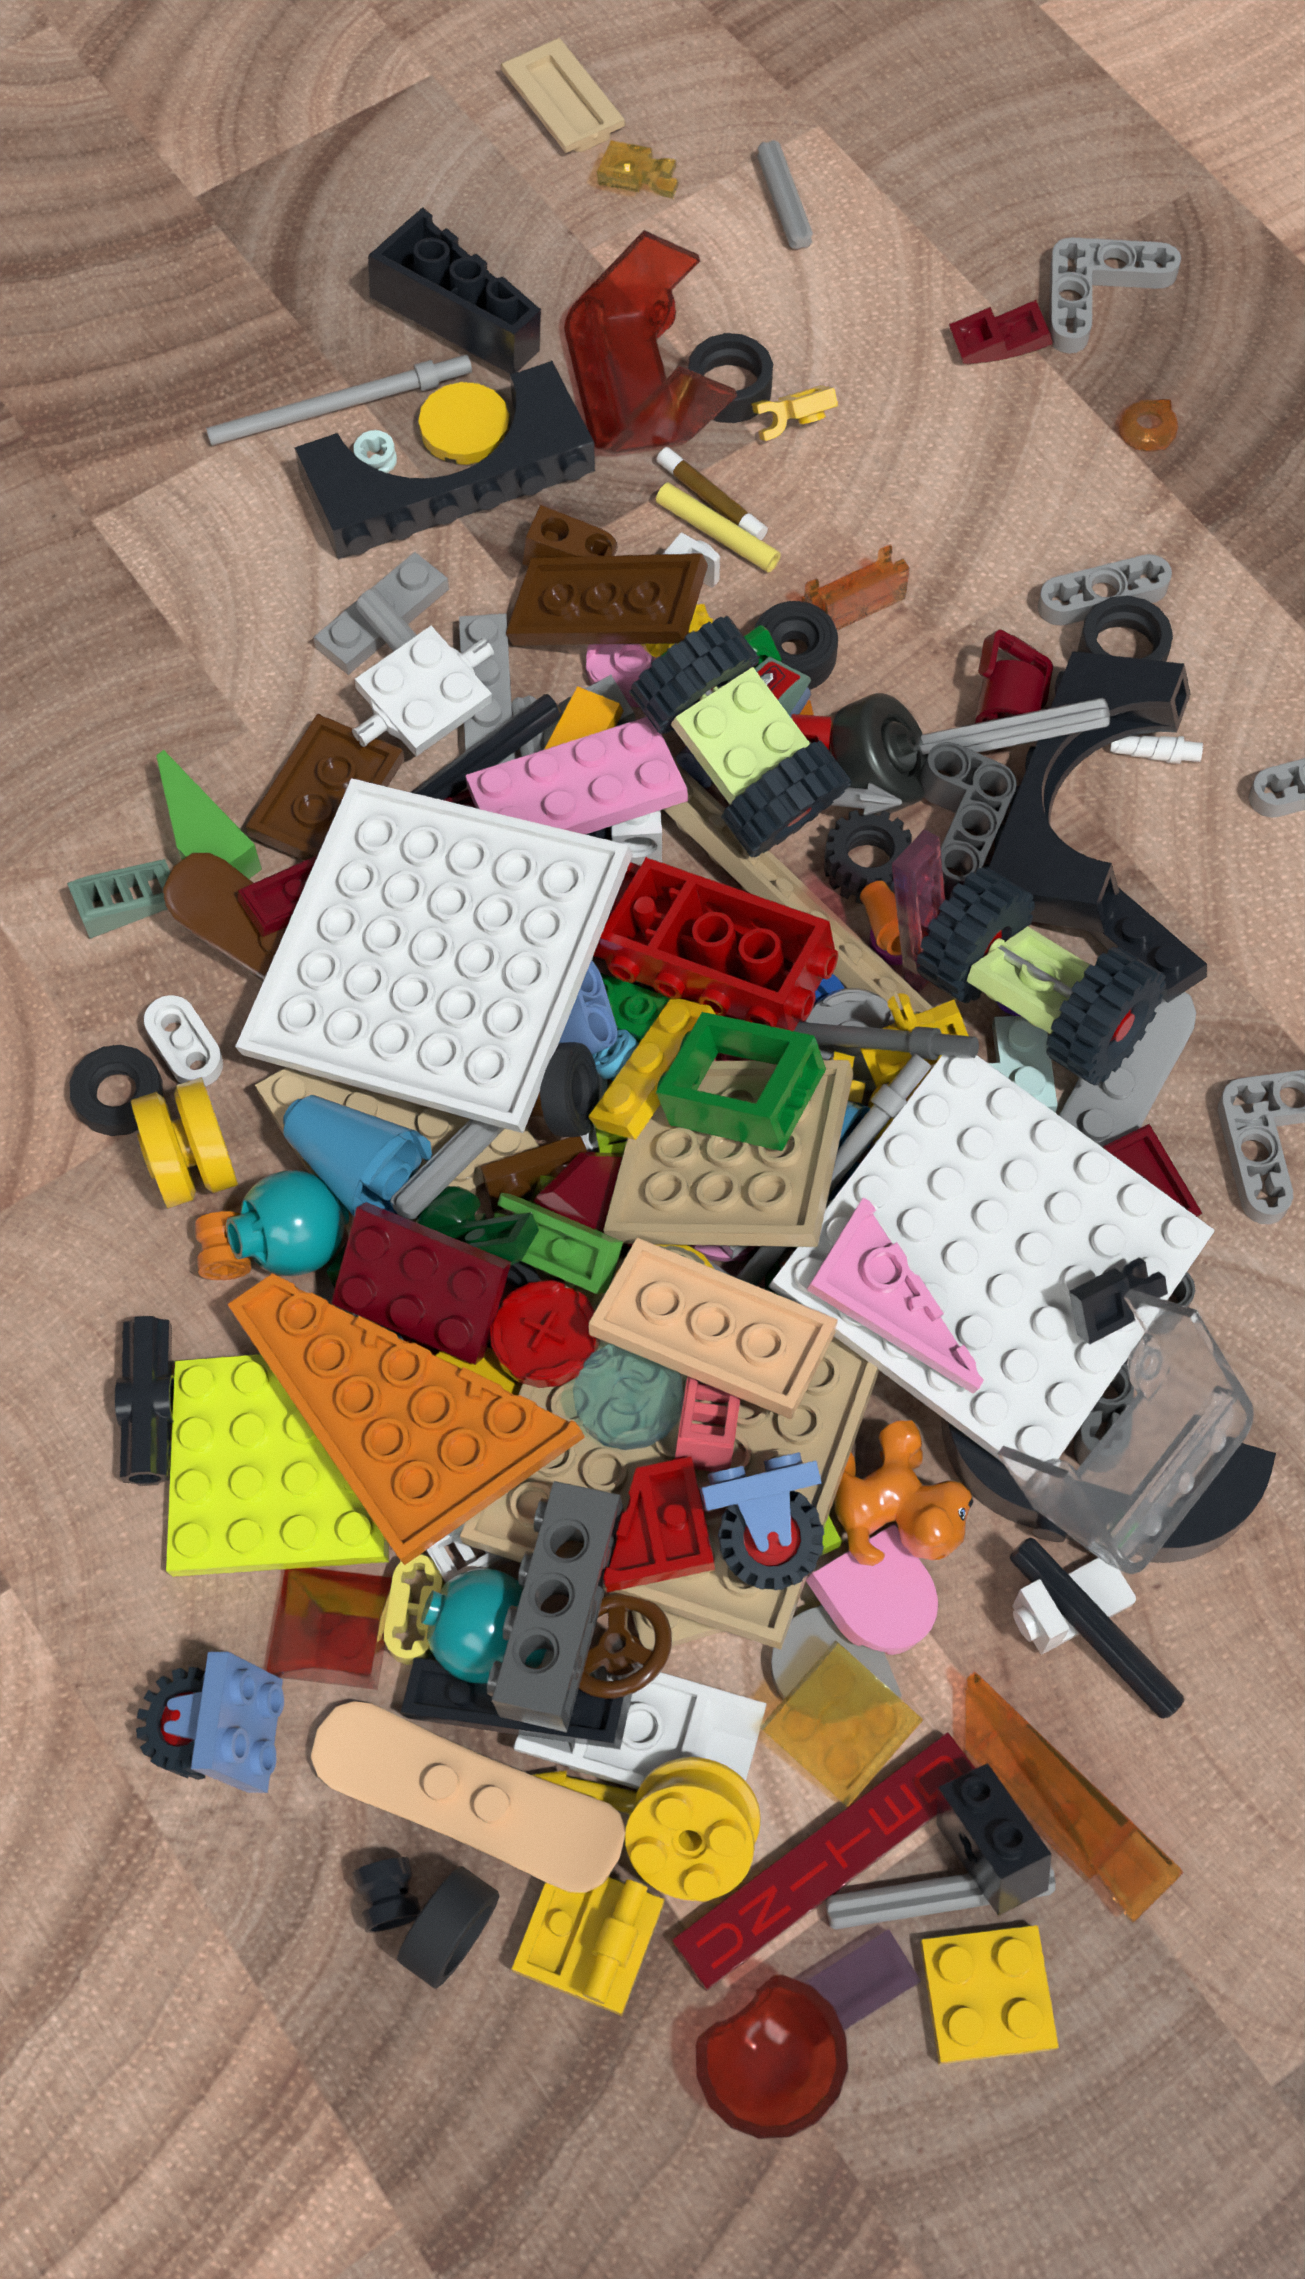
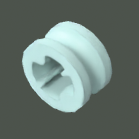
M370 430L356 439L353 451L359 459L386 473L394 468L397 463V454L394 442L387 433L380 430ZM380 449L383 450L384 454L382 456L374 454L370 458L367 456L368 451L377 453Z

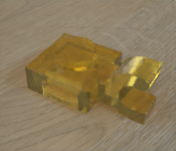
M611 140L597 170L598 185L639 193L643 183H645L658 195L673 199L678 188V179L672 178L677 167L676 160L669 158L653 159L652 148Z

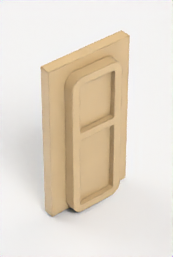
M560 38L501 64L502 72L565 153L572 150L584 152L608 141L611 137V132L625 126V119Z

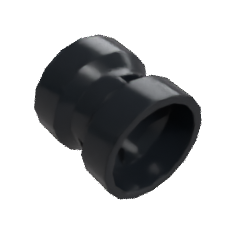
M402 1856L380 1860L362 1866L352 1873L356 1891L363 1895L364 1901L368 1904L361 1913L366 1933L391 1930L416 1920L421 1912L418 1898L408 1893L410 1889L409 1881L413 1876L408 1857Z

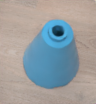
M316 1095L297 1099L288 1107L283 1117L284 1137L353 1216H355L356 1208L365 1202L397 1214V1211L390 1204L392 1196L417 1173L422 1159L428 1162L432 1156L431 1142L419 1132Z

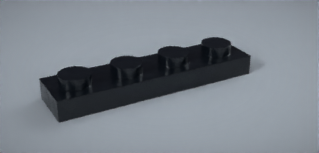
M414 1658L400 1712L408 1719L621 1749L632 1694L620 1698L606 1699L591 1696L578 1689L568 1730L564 1732L499 1717L492 1702L493 1696L487 1694L488 1683L478 1684L463 1681L446 1671L436 1660Z

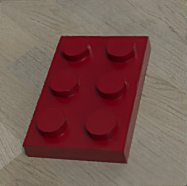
M365 1202L356 1208L331 1304L476 1365L484 1358L491 1335L490 1326L497 1314L511 1262Z

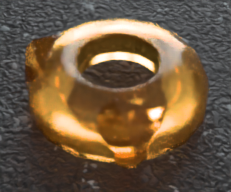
M1147 399L1129 405L1122 413L1118 427L1122 439L1134 449L1146 452L1164 451L1176 438L1178 421L1176 414L1172 410L1170 399ZM1149 414L1158 417L1162 424L1159 427L1148 429L1139 425L1137 419L1142 415Z

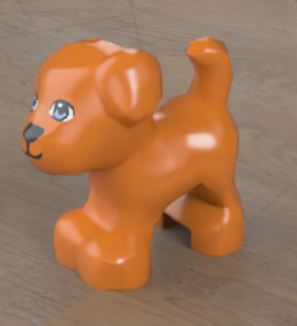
M911 1420L895 1421L886 1426L879 1435L882 1447L880 1456L883 1466L863 1479L857 1478L855 1458L851 1452L833 1501L837 1518L847 1532L850 1552L862 1565L875 1566L884 1560L885 1553L870 1543V1535L884 1524L895 1521L898 1524L901 1543L914 1557L928 1560H940L948 1557L964 1542L966 1518L974 1503L971 1492L962 1483L943 1481L924 1486L918 1480L913 1470L922 1464L923 1451L921 1449L922 1438L920 1432Z

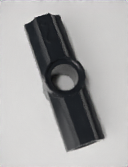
M138 1316L130 1321L123 1322L122 1378H118L115 1385L116 1418L118 1425L121 1426L120 1478L123 1483L152 1486L170 1480L171 1424L174 1423V1376L171 1375L172 1325L167 1319H160L154 1316Z

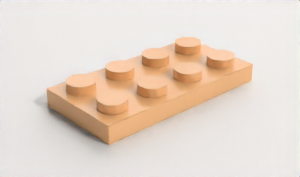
M636 1238L589 1322V1335L792 1420L835 1335L838 1319Z

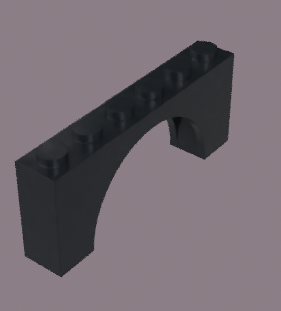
M553 361L510 375L512 406L515 416L509 432L490 455L477 464L457 473L434 478H408L383 472L366 464L352 453L338 433L294 447L300 478L337 559L363 554L369 549L382 544L406 539L414 533L438 525L450 524L458 518L481 510L493 509L504 502L525 495H534L545 488L568 480H577L586 474L594 472V440Z
M1072 651L1066 669L1059 671L1055 683V697L1051 708L1103 698L1109 707L1110 724L1104 728L1037 741L1036 746H1031L1028 750L1025 762V775L1021 785H1016L1015 792L1010 801L1011 811L1006 824L1000 825L996 833L995 852L990 865H985L984 868H990L1033 895L1032 901L1035 902V909L1030 913L1033 915V922L1105 933L1119 894L1112 863L1088 857L1074 850L1058 837L1050 825L1053 803L1061 785L1072 770L1100 748L1117 740L1151 732L1177 733L1191 695L1184 663Z

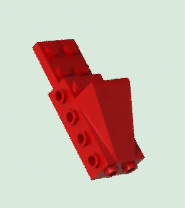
M647 857L641 866L632 862L629 863L594 952V956L605 959L608 970L622 981L633 983L636 980L652 986L655 992L668 998L683 999L700 1003V1005L711 1006L716 1015L742 1019L791 1031L795 1030L800 1020L805 1021L809 1017L815 1003L817 988L823 979L828 980L832 976L838 961V951L835 950L830 921Z

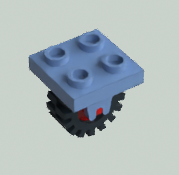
M800 1452L763 1461L766 1472L746 1477L744 1466L708 1474L710 1485L699 1488L705 1511L729 1506L722 1516L718 1534L722 1557L734 1575L743 1582L759 1589L782 1590L791 1585L795 1586L803 1581L806 1575L812 1573L817 1566L816 1563L819 1556H822L824 1548L822 1545L823 1536L825 1534L824 1527L819 1519V1513L815 1506H812L807 1500L808 1498L800 1492L794 1491L822 1484L817 1462L803 1463Z
M208 1652L205 1671L198 1667H189L188 1671L178 1668L172 1670L173 1680L165 1676L160 1677L156 1681V1684L161 1689L160 1692L157 1694L148 1690L143 1698L151 1702L149 1710L139 1708L137 1719L146 1722V1726L136 1728V1735L138 1739L146 1742L140 1748L144 1755L152 1758L150 1762L185 1778L191 1777L199 1780L206 1779V1776H209L247 1793H268L270 1775L275 1769L277 1759L274 1746L277 1720L284 1707L283 1679L230 1652Z

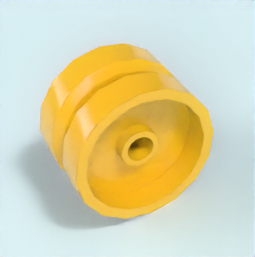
M202 1077L176 1085L174 1097L181 1118L174 1121L164 1097L157 1092L131 1100L140 1132L137 1133V1138L151 1178H156L168 1209L194 1200L196 1189L190 1167L198 1166L205 1187L213 1194L239 1185Z

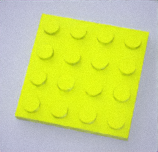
M261 1354L175 1361L174 1423H172L166 1572L172 1577L389 1562V1543Z

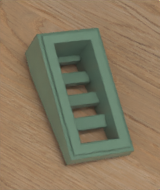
M165 859L85 876L67 883L90 939L167 910L164 893L153 895L148 881L157 878L163 891V887L171 873ZM139 885L143 897L134 899L130 888ZM120 892L124 902L114 904L111 895ZM102 900L104 906L93 907V902Z

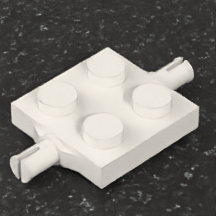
M429 626L355 678L356 689L371 705L374 714L361 725L352 729L356 740H360V744L365 747L369 742L387 731L389 734L401 739L417 757L492 703V693L478 679L473 669L494 655L493 648L489 643L487 644L486 639L481 638L474 645L460 653L458 650L450 647L432 626Z

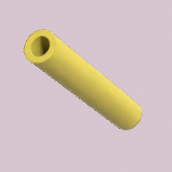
M667 482L659 490L656 497L658 504L769 573L778 564L781 557L779 551L674 485Z

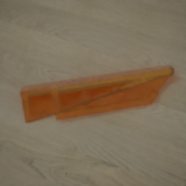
M973 1672L967 1677L963 1686V1694L965 1695L963 1752L976 1768L986 1763L990 1765L1038 1833L1086 1883L1096 1874L1124 1915L1133 1924L1183 1874L1182 1869L980 1675Z

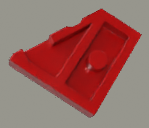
M692 1456L637 1467L629 1490L630 1499L627 1509L622 1513L616 1533L617 1542L609 1568L606 1567L603 1577L607 1593L715 1570Z

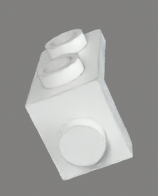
M1103 1555L1069 1573L1070 1577L1109 1618L1129 1608L1136 1601L1135 1594L1110 1556ZM1040 1579L1020 1589L1012 1606L1015 1610L1013 1611V1617L1022 1635L1027 1641L1034 1642L1041 1655L1080 1634L1061 1615Z

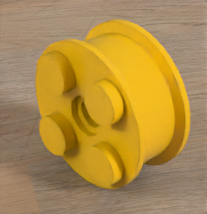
M684 1757L663 1763L646 1776L637 1791L634 1809L629 1816L625 1831L628 1857L637 1873L649 1885L668 1896L702 1902L722 1896L739 1885L751 1867L754 1845L758 1838L761 1824L758 1800L751 1787L738 1773L717 1761L700 1757Z

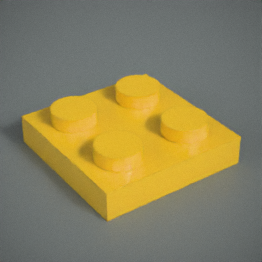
M1038 1925L921 1940V1954L939 2065L1052 2051L1059 2048Z

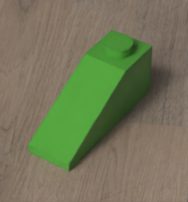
M165 750L158 753L156 758L181 861L191 853H211L227 861L248 879L261 871L255 844Z

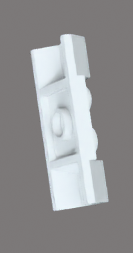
M547 1649L541 1668L547 1666L553 1659L554 1653ZM603 1666L589 1674L599 1680L614 1681L608 1676ZM660 1672L649 1685L632 1694L620 1750L518 1735L514 1751L569 1767L570 1770L637 1790L646 1776L656 1767L668 1761L684 1757H700L717 1761L734 1770L746 1781L767 1703Z

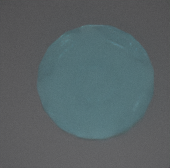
M608 1344L590 1355L583 1364L584 1368L580 1371L578 1379L576 1377L573 1386L576 1415L587 1434L604 1446L621 1450L646 1448L666 1437L679 1421L684 1401L681 1374L668 1367L613 1344Z

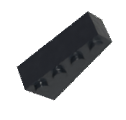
M423 207L368 255L369 296L375 301L510 375L517 373L540 351L541 309L504 277L496 278L487 270V262L477 253L469 255L458 245V237L448 228L444 230L439 229L433 223V215Z

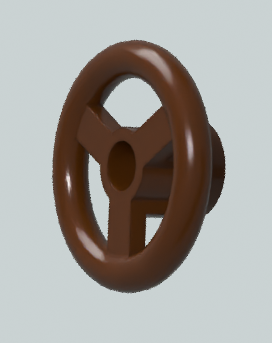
M619 1593L603 1596L598 1618L608 1613V1631L601 1636L599 1645L588 1651L579 1685L581 1691L598 1698L625 1697L649 1685L664 1668L672 1647L671 1626L663 1610L651 1601ZM628 1610L642 1614L651 1623L655 1633L653 1651L644 1647L639 1638L631 1635L627 1628ZM603 1666L608 1676L614 1681L599 1680L589 1674Z

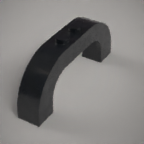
M941 1417L942 1437L948 1459L963 1485L984 1506L1010 1521L1033 1528V1533L1042 1539L1052 1542H1064L1065 1539L1087 1545L1086 1549L1099 1557L1107 1555L1112 1557V1559H1117L1121 1555L1145 1562L1172 1563L1202 1556L1223 1545L1243 1526L1262 1499L1268 1486L1276 1457L1274 1452L1222 1437L1212 1452L1203 1489L1193 1497L1182 1502L1157 1504L1053 1472H1049L1043 1482L1035 1487Z

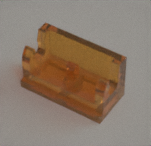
M889 544L879 549L876 562L819 588L817 578L807 582L801 601L811 603L824 610L831 617L838 631L906 599L910 567L904 559L896 561L893 565L891 559L893 549Z

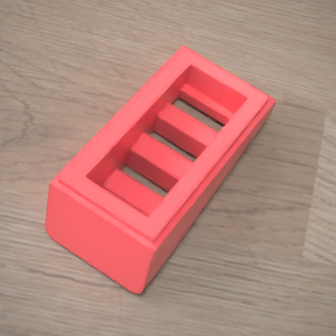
M687 1376L675 1460L692 1456L694 1469L718 1472L730 1469L741 1398L713 1386L700 1384L698 1380ZM695 1399L725 1404V1402H728V1407L695 1402ZM692 1421L725 1425V1428L692 1423Z

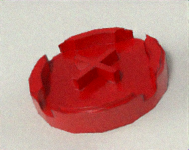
M552 1280L531 1282L512 1291L503 1300V1306L498 1310L490 1326L491 1346L503 1371L517 1382L537 1388L561 1386L579 1377L594 1361L600 1344L599 1338L589 1335V1322L595 1310L588 1298L578 1290L576 1292L573 1289L566 1288L565 1284Z

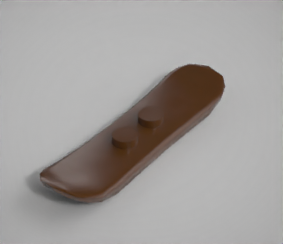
M191 853L173 866L163 887L167 909L173 918L197 939L264 982L287 927L262 937L237 900L238 890L253 884V882L227 861L211 853Z

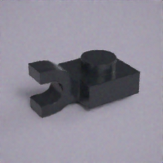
M1139 1257L1125 1265L1121 1272L1113 1268L1070 1290L1069 1295L1077 1335L1090 1345L1134 1322V1307L1168 1294L1165 1276L1159 1271L1148 1276L1146 1262Z

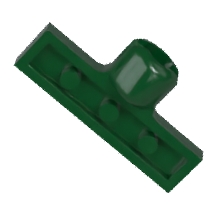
M447 1186L416 1217V1223L511 1262V1265L524 1258L539 1231L532 1212L486 1219L485 1213L475 1215L481 1205L479 1198L468 1189L460 1186ZM347 1242L326 1271L334 1289L337 1284Z

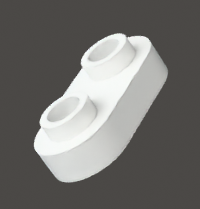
M174 995L163 996L153 1001L145 1012L144 1025L150 1040L177 1081L182 1084L202 1077L205 1087L212 1084L222 1072L223 1058L217 1043L192 1005L186 999ZM171 1023L181 1024L175 1031H165V1028ZM201 1060L206 1062L201 1069H190L191 1064L195 1061Z

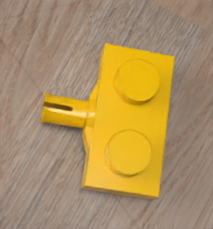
M897 994L903 1007L902 1010L899 1009L894 995L887 1002L895 1023L882 1029L912 1031L915 1027L919 1026L938 1028L942 1034L969 1036L954 999L918 1014L914 1013L907 994ZM860 1048L876 1087L890 1082L912 1057L910 1052ZM940 1055L936 1060H924L930 1065H933L937 1063V1061L940 1059L942 1055Z

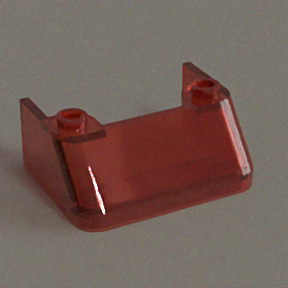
M643 230L574 302L567 313L564 324V333L588 431L594 440V447L610 454L688 442L737 397L735 388L681 366L666 378L657 340L673 325L676 318L675 300L672 290L700 262L699 254L646 230Z

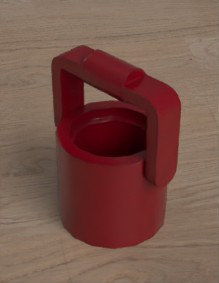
M1002 629L988 635L984 639L978 670L979 675L983 676L975 723L1041 710L1048 700L1053 672L1051 660L1038 652L1033 646ZM998 648H1001L1003 652L1016 660H999L996 662Z

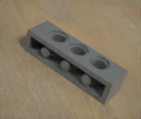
M554 1481L549 1499H540L534 1518V1531L539 1533L534 1552H525L519 1571L518 1582L519 1585L524 1586L519 1606L511 1605L505 1618L503 1639L508 1641L504 1659L503 1662L497 1660L494 1662L488 1679L487 1694L493 1696L492 1702L499 1717L567 1732L606 1588L603 1577L606 1567L609 1568L617 1542L616 1533L622 1513H624L620 1495ZM577 1541L584 1545L582 1551L573 1558L564 1559L555 1555L558 1548L566 1542ZM560 1594L569 1598L566 1607L557 1613H546L540 1610L545 1599L552 1595ZM548 1649L554 1653L553 1659L544 1668L531 1669L525 1666L526 1659L535 1650Z

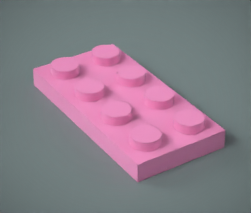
M647 717L465 775L467 788L477 809L581 834L601 830L688 801L687 787L662 734L658 733Z

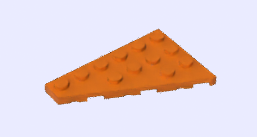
M273 1273L227 1304L404 1566L585 1438L575 1421L571 1420L569 1422L539 1407L536 1402L522 1395H514L504 1390L501 1385L463 1367L461 1369L433 1355L430 1350L416 1343H408L400 1339L397 1334L361 1316L357 1318L329 1304L326 1299L314 1293H307L298 1289L293 1283Z

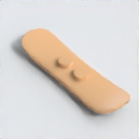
M353 1701L336 1706L317 1729L311 1760L318 1777L331 1789L455 1839L567 1892L591 1891L606 1881L620 1858L626 1827L621 1814L606 1802L487 1758L371 1703Z

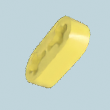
M419 1555L405 1566L400 1562L396 1566L392 1577L384 1626V1641L390 1655L396 1661L406 1665H412L414 1658L427 1659L432 1654L427 1640L428 1625L422 1624L421 1618L431 1591L440 1593L444 1586V1579L431 1557ZM417 1570H424L427 1579L433 1582V1585L423 1586L419 1604L412 1603L413 1595L410 1585L404 1583L405 1579H414ZM409 1616H417V1630L420 1635L425 1636L424 1641H414L412 1650H404L401 1640L395 1638L396 1633H405L408 1628Z

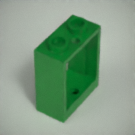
M701 1012L692 1030L688 1031L683 1037L680 1051L671 1067L660 1077L656 1094L671 1126L783 1151L824 1075L826 1067L814 1035ZM718 1053L777 1065L757 1103L697 1090Z

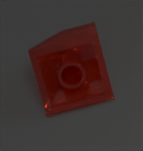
M316 1568L285 1569L266 1671L284 1679L378 1690L385 1649L384 1627L392 1578Z

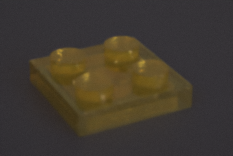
M835 1640L762 1723L760 1728L848 1807L920 1725L923 1719Z

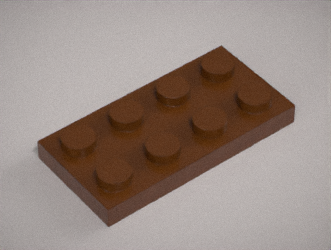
M702 553L531 558L506 635L513 646L679 644L688 635L708 564Z

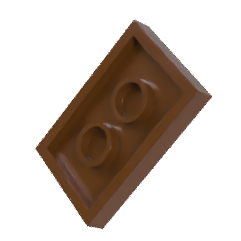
M317 713L246 825L248 836L304 861L317 856L351 778L388 787L404 761L403 749L377 738L363 747L360 744V740L357 741L353 735V728Z

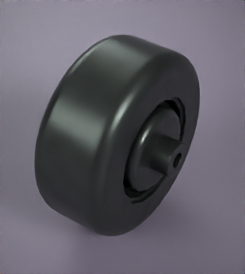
M874 693L842 707L832 722L830 741L833 757L852 781L850 788L868 789V783L870 782L901 799V805L884 810L890 814L918 803L925 796L920 774L928 754L923 755L920 746L923 745L921 736L923 733L911 712L899 700L885 693Z

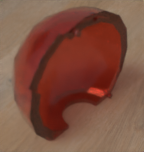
M774 1975L755 1990L756 1994L747 2006L732 2017L715 2022L698 2036L695 2045L696 2077L708 2106L730 2128L758 2139L796 2137L811 2129L834 2109L849 2074L847 2037L833 2005L810 1984L785 1975Z

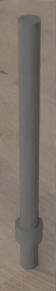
M799 1022L794 1030L795 1032L814 1035L817 1044L910 1052L911 1056L917 1054L921 1058L936 1060L940 1055L975 1058L979 1050L977 1037L942 1034L940 1029L917 1026L912 1031Z

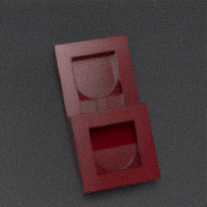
M1036 300L996 317L991 307H988L948 324L963 364L1009 359L1053 344L1050 332Z

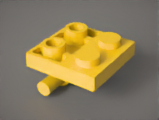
M608 1877L602 1885L588 1892H567L545 1882L512 1966V1972L622 2016L665 1899L647 1893L648 1888L629 1879L622 1883Z

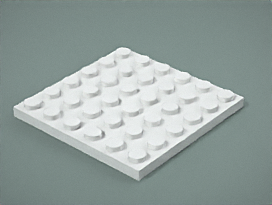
M351 778L235 1047L244 1056L523 1133L540 1092L546 1067L556 1051L633 856L629 845Z
M942 1055L907 1101L908 1103L904 1105L825 1210L818 1247H797L768 1287L784 1298L838 1319L834 1337L866 1361L878 1367V1370L1033 1486L1037 1487L1048 1475L1215 1230L979 1056L966 1058ZM863 1197L872 1203L876 1209L873 1215L892 1244L896 1242L899 1244L907 1257V1264L910 1270L920 1276L944 1313L941 1318L959 1346L965 1345L975 1360L976 1369L984 1381L974 1394L806 1290ZM1139 1257L1146 1262L1148 1276L1158 1271L1165 1276L1168 1294L1134 1307V1322L1090 1345L1077 1335L1069 1295L1070 1290L1113 1268L1121 1272L1125 1265Z

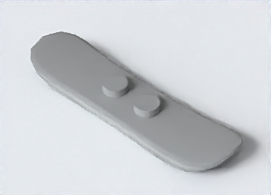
M1186 992L1169 1003L1162 999L1161 1004L1154 1010L1157 1013L1153 1021L1148 1023L1145 1028L1146 1034L1141 1041L1138 1040L1134 1045V1052L1130 1057L1122 1060L1121 1067L1116 1072L1111 1071L1109 1079L1105 1082L1100 1081L1099 1085L1094 1086L1079 1077L1059 1116L1101 1147L1141 1128L1164 1082L1194 1030L1196 1010L1192 997Z

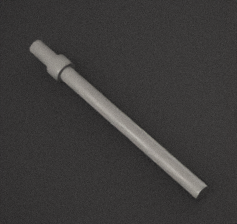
M468 355L433 364L432 360L414 364V370L207 427L206 431L210 444L213 446L408 390L420 388L422 392L439 387L440 381L472 373V367Z
M917 1054L911 1057L889 1086L886 1084L881 1086L870 1100L874 1103L872 1108L838 1149L828 1196L890 1118L894 1119L904 1105L908 1103L905 1099L932 1067ZM761 1246L736 1278L757 1286L787 1247Z

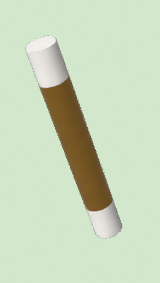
M666 447L659 453L657 462L725 518L760 540L765 537L768 528L673 450Z

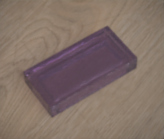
M888 1929L791 1990L789 1996L821 2047L918 1985L921 1980Z

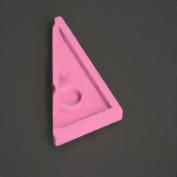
M863 1197L806 1290L974 1394L984 1381L976 1369L975 1360L965 1345L959 1346L941 1318L944 1314L920 1276L910 1270L907 1264V1257L897 1242L892 1244L873 1215L876 1209L872 1203Z

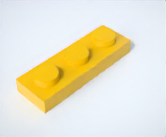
M683 999L669 1000L588 1116L598 1130L633 1140L638 1138L660 1106V1101L656 1094L660 1077L671 1067L680 1051L683 1037L688 1031L692 1030L701 1012L715 1014L711 1006L700 1005V1003Z

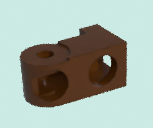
M540 505L525 539L522 564L528 566L531 558L615 556L618 543L609 532Z

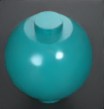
M298 1170L279 1171L264 1177L248 1191L241 1204L240 1215L230 1217L226 1221L227 1238L231 1250L237 1259L252 1256L261 1268L281 1276H301L318 1270L335 1255L343 1239L344 1225L349 1223V1211L319 1177Z
M473 1569L451 1578L445 1583L440 1593L432 1590L426 1601L421 1623L428 1625V1644L438 1663L450 1674L463 1681L478 1684L488 1683L494 1662L496 1660L503 1662L508 1641L503 1639V1628L507 1612L511 1605L519 1606L524 1586L519 1585L518 1580L504 1572L494 1569ZM538 1649L532 1652L526 1659L525 1665L537 1669L547 1649Z

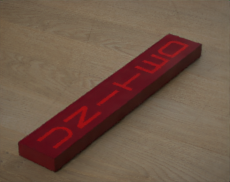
M947 1732L672 1939V1944L707 1992L823 1904L828 1897L836 1894L937 1817L938 1787L976 1769L949 1732Z

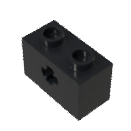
M988 1763L938 1787L936 1825L998 1916L1048 1891L1052 1853Z

